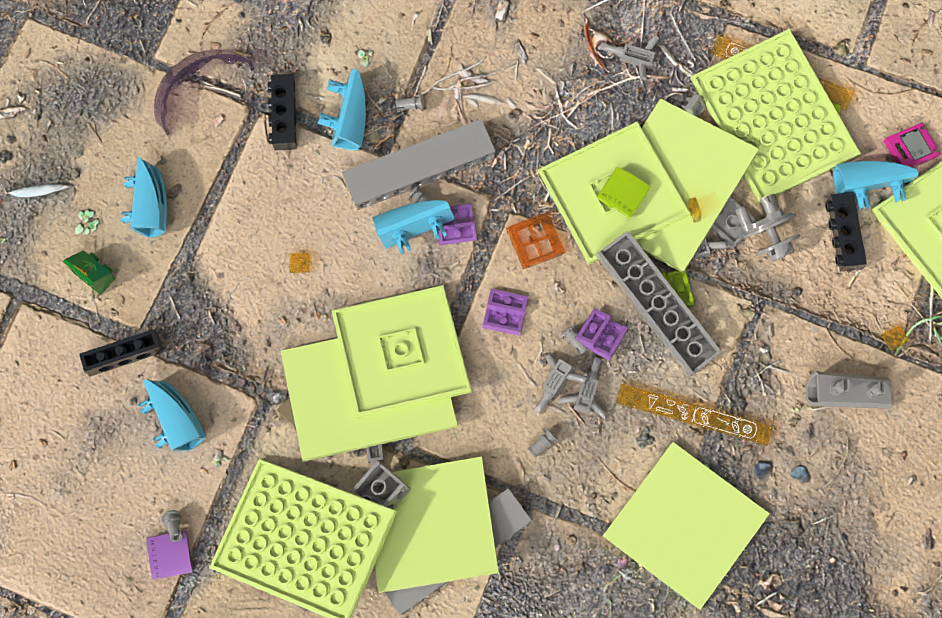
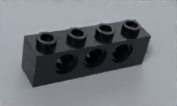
M293 74L271 75V81L268 82V92L271 93V99H268V108L272 116H268L269 127H272V133H269V144L273 145L275 151L297 150L295 79ZM285 93V96L278 97V94ZM280 110H286L284 114H278ZM281 127H286V130H285V131H283V132H279V131H278L279 128H281Z
M854 192L831 194L825 203V208L830 215L829 229L833 231L832 246L836 248V266H839L840 272L862 270L867 265ZM838 211L843 212L845 217L839 216ZM841 229L847 230L849 235H844ZM844 247L850 248L852 253H847Z
M153 329L80 353L79 356L84 372L91 377L163 353L164 350L159 334Z

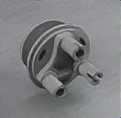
M773 193L760 199L767 214L766 218L757 222L752 221L746 206L735 210L744 231L743 239L766 230L772 245L755 252V255L758 256L767 252L770 261L775 262L792 254L794 248L791 241L801 236L796 234L784 240L780 239L775 226L797 215L792 212L784 214Z

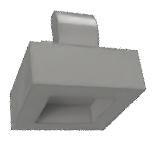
M694 94L692 98L688 97L686 99L688 102L687 106L682 105L681 107L684 111L699 118L706 105L700 95Z

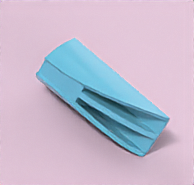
M352 69L345 84L329 79L326 90L342 94L339 113L337 117L320 113V119L317 124L333 128L331 146L359 151L364 137L366 105L360 73L357 69Z
M138 157L136 175L124 177V179L128 180L124 182V186L126 188L134 187L132 211H123L121 214L125 217L121 218V221L124 224L131 222L130 229L145 237H158L166 232L167 201L165 185L159 169Z
M859 161L836 164V167H833V177L836 194L854 192L858 209L861 210L864 206L865 209L871 207L867 191L891 187L895 203L900 200L901 202L907 200L903 184L910 183L918 177V171L915 168L892 162Z
M442 200L412 203L372 217L377 234L385 249L397 245L401 254H405L404 245L409 252L411 251L408 239L431 229L436 239H440L438 231L445 237L446 231L443 224L455 219L448 202Z
M143 381L149 398L138 404V406L144 407L140 411L143 414H147L152 409H155L164 431L153 438V441H159L155 446L160 449L169 443L172 451H190L205 440L206 435L194 412L182 395L165 381Z

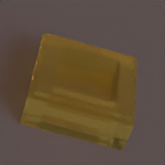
M696 197L690 198L688 208L693 222L696 223L701 221L702 213Z
M290 253L289 272L309 273V253Z
M899 325L881 335L891 351L909 342V339Z

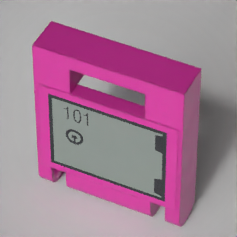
M923 122L891 135L883 141L897 164L914 168L941 155L940 151L934 152L937 146L927 129L921 130L924 127ZM899 143L908 157L903 160L896 148Z

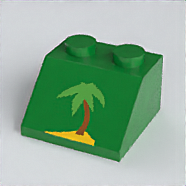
M82 250L63 261L76 276L99 295L116 279L112 274L113 270L107 264L102 266L98 262L100 259L92 252L88 254Z

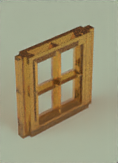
M548 212L506 228L523 269L565 254ZM541 222L546 235L536 238L531 226ZM528 227L533 240L523 243L518 231ZM548 238L553 251L543 254L538 242ZM535 243L540 256L530 259L525 247Z

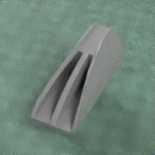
M816 371L811 375L805 387L806 401L812 406L889 409L892 404L890 380L885 377Z

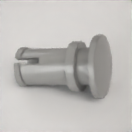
M419 93V97L412 96V98L396 99L397 111L417 110V108L424 111L425 103L422 93Z
M420 185L413 188L407 197L408 200L412 198L414 203L431 201L424 191L419 190Z
M575 324L567 328L560 337L565 336L567 338L566 341L570 342L579 355H581L588 348L576 339L579 331H575Z
M544 428L546 433L544 435L541 434L540 438L528 448L535 458L548 446L551 447L553 441L558 443L556 436L547 428Z
M169 510L161 516L162 523L168 529L170 541L178 542L183 538L179 526L181 515L177 510Z

